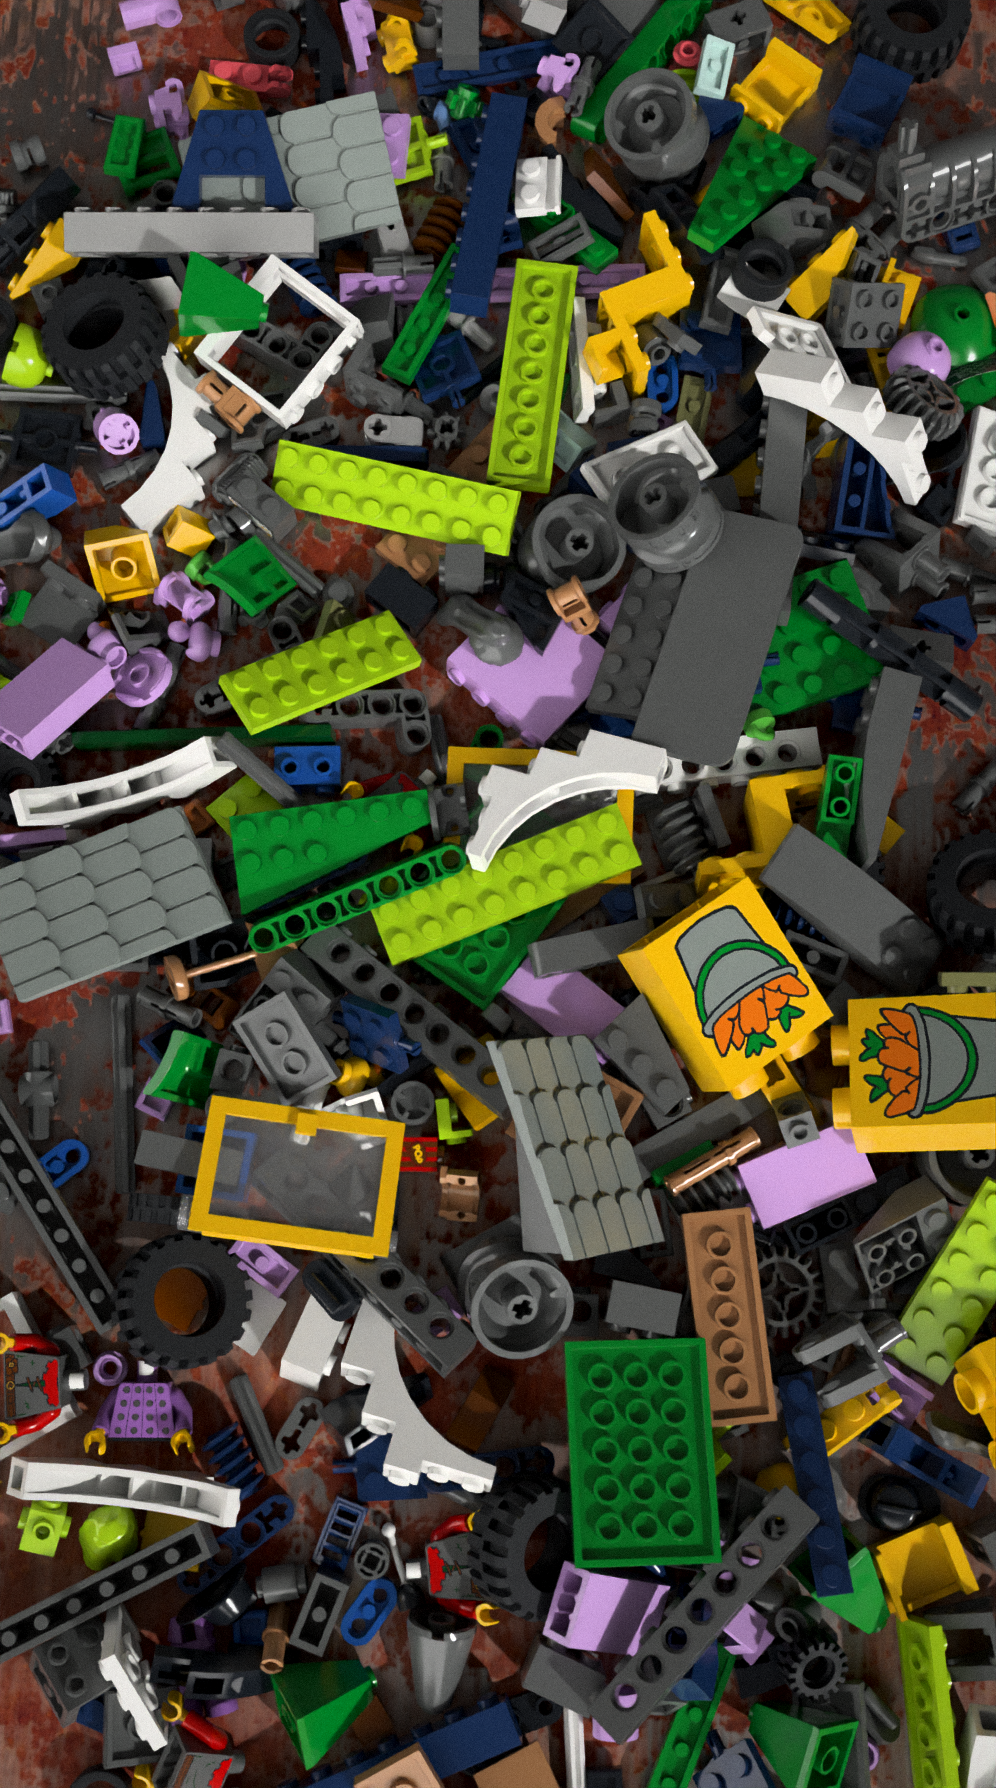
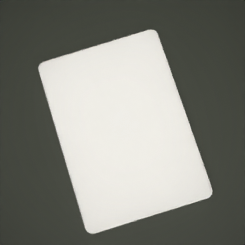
M166 276L137 281L145 288L160 311L179 309L182 293L172 277Z

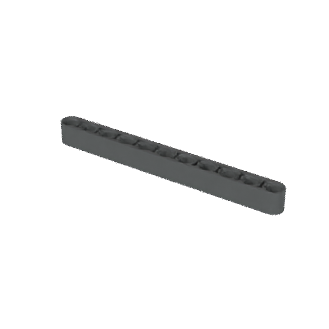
M761 1088L738 1100H735L729 1092L632 1147L642 1181L651 1177V1172L709 1139L711 1142L772 1108ZM521 1211L439 1257L455 1288L460 1266L466 1255L476 1245L498 1234H522Z

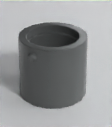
M407 1081L399 1085L394 1091L391 1098V1109L399 1122L406 1123L405 1126L420 1127L428 1123L433 1117L435 1098L427 1084L418 1081Z

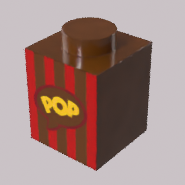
M404 1137L399 1173H438V1166H444L445 1145H438V1137Z

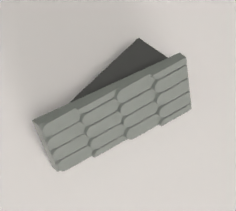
M375 91L326 101L324 104L297 109L267 118L294 206L309 208L310 212H314L319 218V243L400 223L403 220ZM192 136L178 142L182 165L184 164ZM202 178V207L215 208L217 212H229L231 207L247 208L248 212H260V208L265 207V178ZM255 258L207 259L222 267L234 261L239 263Z
M180 806L166 808L132 823H124L72 845H65L27 861H19L0 869V954L10 981L14 986L16 996L19 1002L22 1003L32 1001L234 923L184 809Z
M587 1035L487 1041L489 1053L515 1122L523 1252L558 1253L563 1255L564 1260L575 1261L665 1241L650 1190L644 1187L632 1145L625 1138L610 1085L604 1082L594 1045Z

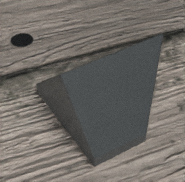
M393 293L362 298L349 310L362 324L364 329L363 339L372 343L375 361L387 358L399 336ZM336 322L328 329L337 337L344 330Z
M107 606L109 615L130 656L133 657L138 654V650L143 647L158 648L172 641L168 636V626L170 623L163 610H158L155 613Z

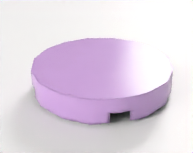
M155 647L139 649L138 654L133 657L127 656L125 662L116 669L113 678L115 684L113 688L116 689L115 695L121 702L130 707H142L152 703L162 695L169 685L173 674L172 663L168 656Z

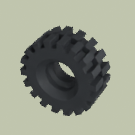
M6 744L0 746V821L8 826L13 824L16 828H23V826L18 825L10 798L11 781L20 774H27L33 778L34 788L65 785L64 780L61 778L63 773L45 750L40 752L33 760H30L15 749L8 748Z

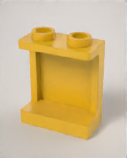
M774 37L768 44L765 57L740 85L735 83L731 87L728 101L742 103L745 107L743 116L745 115L770 131L779 134L817 90L823 70L780 39Z
M942 1514L866 1547L870 1552L878 1579L883 1587V1595L889 1613H893L901 1622L908 1620L906 1613L961 1590L968 1595L980 1590L953 1523Z

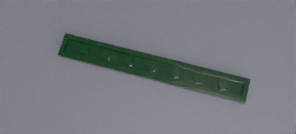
M330 723L276 725L254 735H251L245 726L98 730L72 732V744L81 752L182 749L203 736L221 737L224 733L229 732L245 747H273L291 744L336 745V733Z

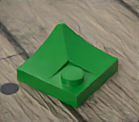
M256 535L222 558L203 575L206 580L231 596L251 618L290 592L297 585Z
M173 1030L166 1053L154 1076L144 1088L143 1094L205 1110V1103L213 1092V1089L209 1086L220 1048L224 1049V1045L184 1031Z

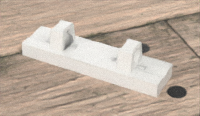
M578 296L574 297L567 352L569 374L571 375L570 386L574 424H586L589 416L595 410L594 400H602L607 392V384L596 385L582 354L588 337L600 334L602 330L601 324L587 322L585 297Z

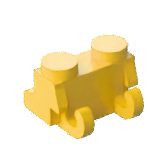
M389 14L386 17L387 19L380 23L381 28L376 30L379 43L383 48H386L387 54L382 56L384 66L389 74L392 72L400 74L406 70L412 71V65L421 64L416 57L418 53L412 39L413 28L409 20Z

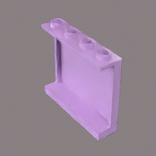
M501 605L494 610L509 617ZM564 620L559 625L543 656L537 654L523 635L524 645L521 655L513 662L501 667L482 662L475 655L473 648L469 644L468 637L447 658L446 671L448 677L456 685H463L471 692L472 698L482 707L488 706L495 712L497 720L507 728L511 726L517 731L525 745L530 748L535 747L538 750L541 747L545 748L546 743L586 702L605 648L589 635L576 634L572 629L571 621L566 623Z

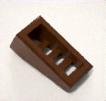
M191 985L188 998L181 1000L190 1006L201 1009L203 1012L202 1018L220 1031L227 1027L241 1008L240 1003L219 988L203 990L193 1003L192 999L198 991H194ZM168 986V988L165 991L171 994V988L170 986ZM213 994H216V997L204 1011L202 1008L205 1006V1004L208 1002Z

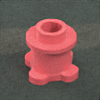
M683 40L677 43L673 50L674 63L669 66L668 70L693 69L697 71L702 50L699 44L691 40Z

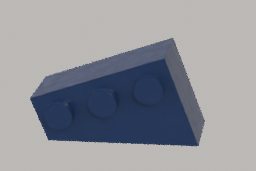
M849 434L841 437L839 440L825 533L841 536L849 535L861 539L869 537L881 542L896 540L895 531L892 530L891 505L890 499L887 497L885 468Z

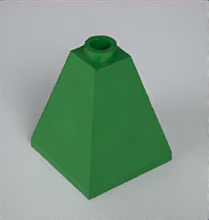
M190 251L178 311L180 336L188 337L258 329L260 322L266 323L269 303L264 302V295L201 254Z
M841 1524L854 1590L853 1594L824 1598L817 1597L809 1548L787 1568L816 1601L867 1634L877 1633L886 1626L887 1619L890 1617L870 1552Z
M359 1659L284 1664L281 1672L270 1674L279 1719L306 1770L314 1767L374 1700L372 1689L377 1687L375 1675L369 1665L363 1668Z
M776 1700L757 1701L751 1706L748 1713V1720L750 1721L748 1731L786 1788H840L859 1720L851 1716Z

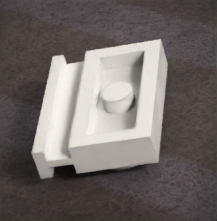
M556 155V159L549 160L547 156L517 159L515 213L517 218L545 216L547 212L554 211L556 214H561L563 166L561 155Z

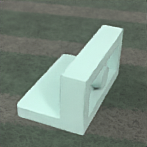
M707 34L703 41L692 93L723 100L735 44Z
M560 409L553 462L567 473L575 462L582 457L584 452L595 448L598 442L578 424H574V420Z

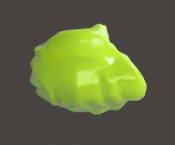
M104 1505L89 1513L79 1529L78 1540L82 1546L83 1559L90 1569L101 1571L109 1567L113 1561L119 1562L123 1558H127L135 1553L138 1545V1526L130 1507Z

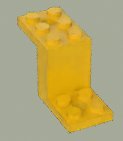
M655 210L643 214L638 249L650 274L600 292L596 324H601L602 333L617 328L621 337V342L616 352L625 370L621 380H623L631 401L644 397L645 387L648 382V372L651 370V363L645 351L641 352L637 344L638 335L635 327L643 322L651 323L658 312L677 324L679 310H688L691 294L694 290V282L690 273H685L681 265L680 252L676 246H672L669 240L668 227L664 220L659 219Z
M826 765L819 767L817 770L810 771L794 769L784 775L777 776L761 774L748 781L742 808L752 851L742 852L735 857L722 859L720 856H712L704 859L702 862H698L694 881L697 899L719 884L747 876L756 890L767 887L758 878L793 826L790 811H794V809L799 807L818 805ZM800 801L801 805L796 806L795 802Z

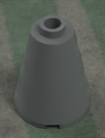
M428 1603L409 1610L406 1626L416 1703L423 1708L424 1712L437 1715L443 1713L444 1710L452 1705L477 1631V1619L464 1617L453 1611L440 1610V1604Z

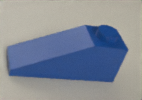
M43 462L0 493V532L9 529L21 517L23 512L30 509L40 512L48 519L75 503L77 497L69 474Z

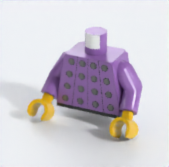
M138 1360L137 1381L121 1382L119 1387L111 1390L99 1408L92 1431L88 1432L84 1437L85 1452H88L90 1444L99 1442V1455L104 1454L106 1451L105 1437L108 1436V1441H171V1446L176 1455H179L178 1447L182 1443L187 1442L189 1452L192 1453L195 1451V1443L191 1437L193 1410L182 1390L175 1387L174 1381H157L158 1367H151L145 1364L144 1360Z

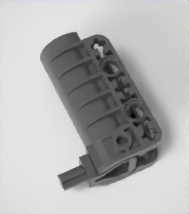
M908 117L902 119V123L899 124L898 142L889 144L887 151L879 156L875 188V201L881 204L884 213L896 214V231L902 240L907 243L915 242L996 215V200L989 202L996 195V123L921 147L917 142L918 121L916 119L910 121ZM945 212L941 219L933 221L939 213Z

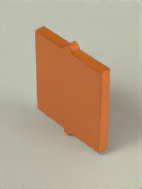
M175 1268L164 1273L157 1283L154 1294L157 1316L180 1330L187 1332L197 1312L204 1309L202 1303L208 1295L201 1279L185 1268Z

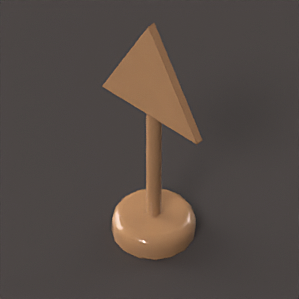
M245 922L247 932L249 935L250 928L253 924ZM260 928L255 932L256 939L261 943H269L274 938L273 933L267 928ZM307 937L268 953H258L252 949L251 951L189 970L184 969L177 955L163 957L169 986L176 1001H181L188 998L190 994L188 978L255 958L262 982L280 957L297 949Z

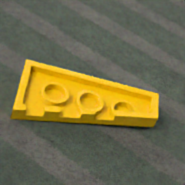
M763 0L827 44L848 32L852 23L830 0Z

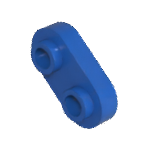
M672 354L662 364L651 366L647 377L646 398L657 400L659 397H664L667 400L661 403L662 414H667L676 407L679 396L678 364ZM663 369L666 371V373L659 374L656 372V370Z
M67 1139L42 1156L40 1160L51 1174L53 1182L59 1189L87 1167L90 1161V1151L82 1141ZM72 1150H76L79 1154L78 1160L74 1163L68 1160V1154Z
M382 1576L377 1580H369L345 1612L340 1630L343 1638L349 1644L354 1646L367 1644L395 1607L397 1587L390 1578ZM376 1589H384L387 1597L384 1600H377L374 1597ZM357 1618H361L366 1626L362 1630H356L352 1622Z

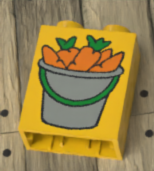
M748 876L719 884L617 955L640 993H643L651 1011L702 1092L729 1091L735 1100L742 1099L756 1092L769 1081V1076L763 1068L780 1054L785 1062H790L813 1050L820 1043L814 1029L833 1016L830 1008Z
M996 992L849 999L848 1025H831V1052L834 1066L849 1065L850 1087L832 1089V1110L835 1129H852L857 1153L996 1149Z

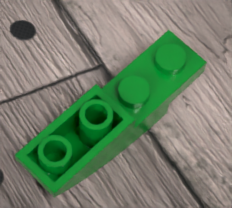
M515 192L511 195L512 201H513L514 203H515ZM561 199V214H556L554 211L547 212L545 216L526 218L540 234H543L574 216L575 211L573 206ZM578 225L577 227L573 228L572 230L566 232L561 236H566L571 232L577 230L581 226ZM589 227L595 242L566 259L573 265L582 264L595 275H598L619 257L618 248Z
M829 754L812 834L847 858L851 825H854L863 758Z

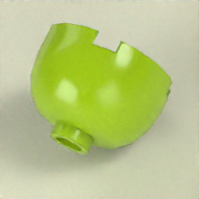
M20 322L13 338V346L9 350L1 377L2 382L19 388H33L40 384L45 376L52 377L54 368L43 352L41 331Z

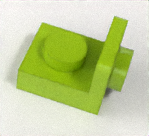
M448 1095L436 1096L435 1106L439 1139H446L448 1145L467 1142L466 1137L473 1136L472 1126L452 1128L451 1123H458L456 1102L449 1103Z

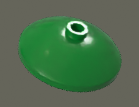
M946 284L927 292L915 306L910 320V332L926 330L935 333L943 339L951 353L950 370L975 361L989 359L995 352L996 327L985 294L980 290L963 284ZM958 314L965 316L966 319L960 318Z

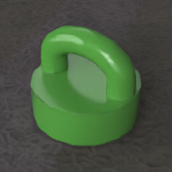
M200 550L188 563L184 573L192 581L196 580L202 585H208L211 582L206 580L201 574L207 567L211 568L216 563L207 551Z
M758 708L748 713L743 730L749 738L771 741L775 738L773 728L776 721L769 709Z

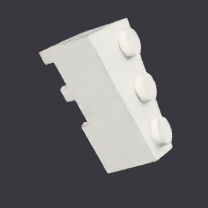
M310 1295L282 1357L279 1376L317 1392L324 1375L330 1376L337 1360V1356L333 1355L338 1343L344 1344L351 1324L346 1323L347 1320L341 1322L333 1320L316 1299Z

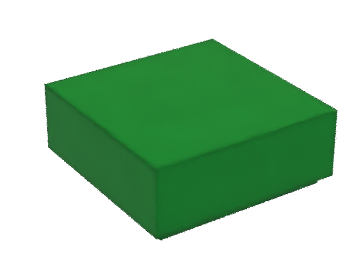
M24 590L10 594L0 623L9 627L21 624L32 594Z

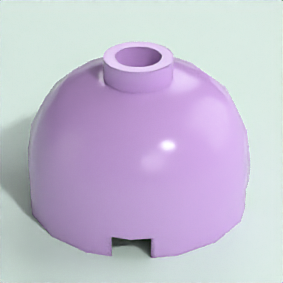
M926 330L914 331L894 344L887 355V367L891 376L900 366L904 367L906 364L915 367L918 365L923 370H928L934 375L937 374L938 378L945 381L951 369V353L943 339L935 333Z

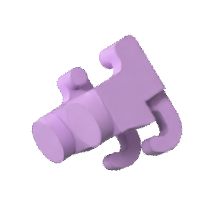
M567 53L565 58L552 54L550 57L544 55L537 68V74L541 75L537 88L549 98L562 95L566 102L571 92V82L580 67L579 57L574 53ZM566 62H572V63H573V65H572L571 67L566 66V65H564V64H565Z
M171 78L165 82L166 87L154 90V95H148L151 115H154L155 129L165 126L168 136L177 135L180 141L189 137L188 124H190V115L182 82L177 78ZM171 88H177L176 92L170 93Z
M172 571L164 576L159 586L155 588L153 603L157 606L162 605L164 608H167L171 603L182 612V617L185 619L186 624L191 627L192 624L200 622L210 613L211 607L215 604V599L209 591L205 589L199 591L193 587L189 577L184 572L177 571L175 573Z

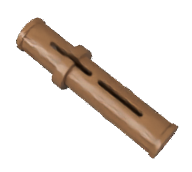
M749 1126L746 1130L727 1141L724 1139L716 1143L717 1147L692 1160L673 1173L664 1176V1183L670 1193L675 1197L681 1191L703 1180L727 1164L729 1166L736 1164L737 1158L761 1146L760 1138L755 1130Z

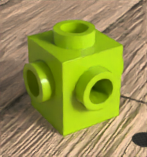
M32 1500L30 1507L23 1506L17 1528L23 1529L19 1550L54 1557L59 1538L66 1539L72 1517L66 1516L68 1502Z

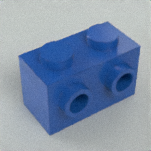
M340 746L274 747V772L301 796L302 793H315L319 797L334 796L335 792L342 791Z

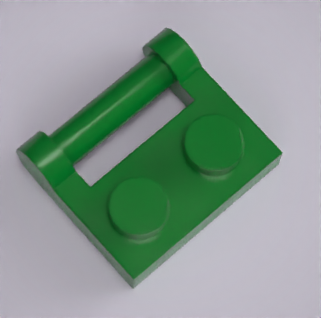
M165 126L146 132L137 172L168 162L170 167L131 180L130 178L119 177L126 198L135 196L136 191L152 187L162 179L179 181L182 170Z

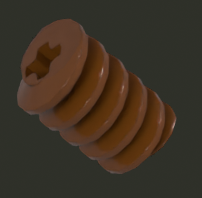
M445 195L438 196L433 201V207L429 209L427 217L422 222V227L417 231V237L411 242L415 255L433 254L434 261L424 264L434 265V268L437 269L451 243H455L454 239H456L458 227L464 228L465 222H461L462 201Z

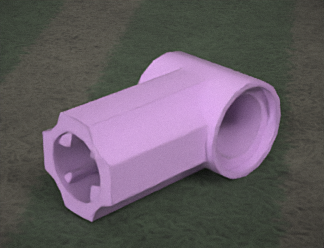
M126 0L118 2L126 31L155 23L161 27L169 28L176 26L182 20V12L178 0Z

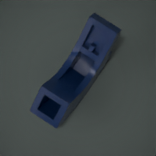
M883 1416L864 1430L858 1439V1442L971 1509H974L990 1478L935 1447L886 1416Z

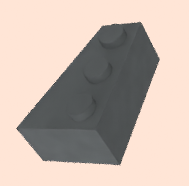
M643 993L593 1040V1045L640 1093L644 1094V1097L662 1116L666 1115L690 1091Z

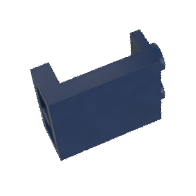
M859 52L851 74L838 100L829 112L825 129L832 131L837 136H843L857 142L864 148H870L879 152L908 94L914 76Z

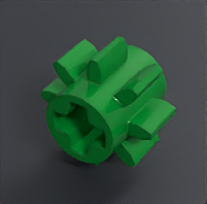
M459 83L458 88H455V90L449 89L445 104L449 105L448 108L451 109L449 115L456 120L469 117L475 118V116L480 117L484 102L480 101V91L465 83Z

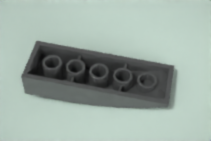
M886 666L883 667L878 677L872 676L868 688L864 689L859 704L860 707H863L861 716L856 718L852 729V736L856 737L852 757L863 758L855 820L854 825H851L849 846L852 863L864 872L867 871L877 858L923 678Z
M793 824L758 878L837 948L850 953L849 958L888 992L909 997L914 996L946 945V942L881 884L799 824Z

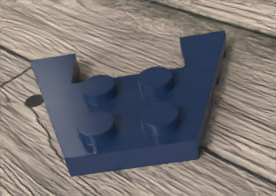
M200 110L171 207L185 208L186 212H198V208L202 207V178H265V207L278 208L279 212H291V208L295 206L279 161L278 152L265 112L263 110Z

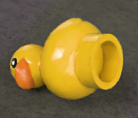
M357 1056L346 1060L337 1059L334 1062L342 1075L330 1083L336 1086L337 1091L342 1096L347 1097L360 1093L366 1084L370 1087H377L385 1081L386 1072L384 1068L374 1063L369 1066L365 1059Z

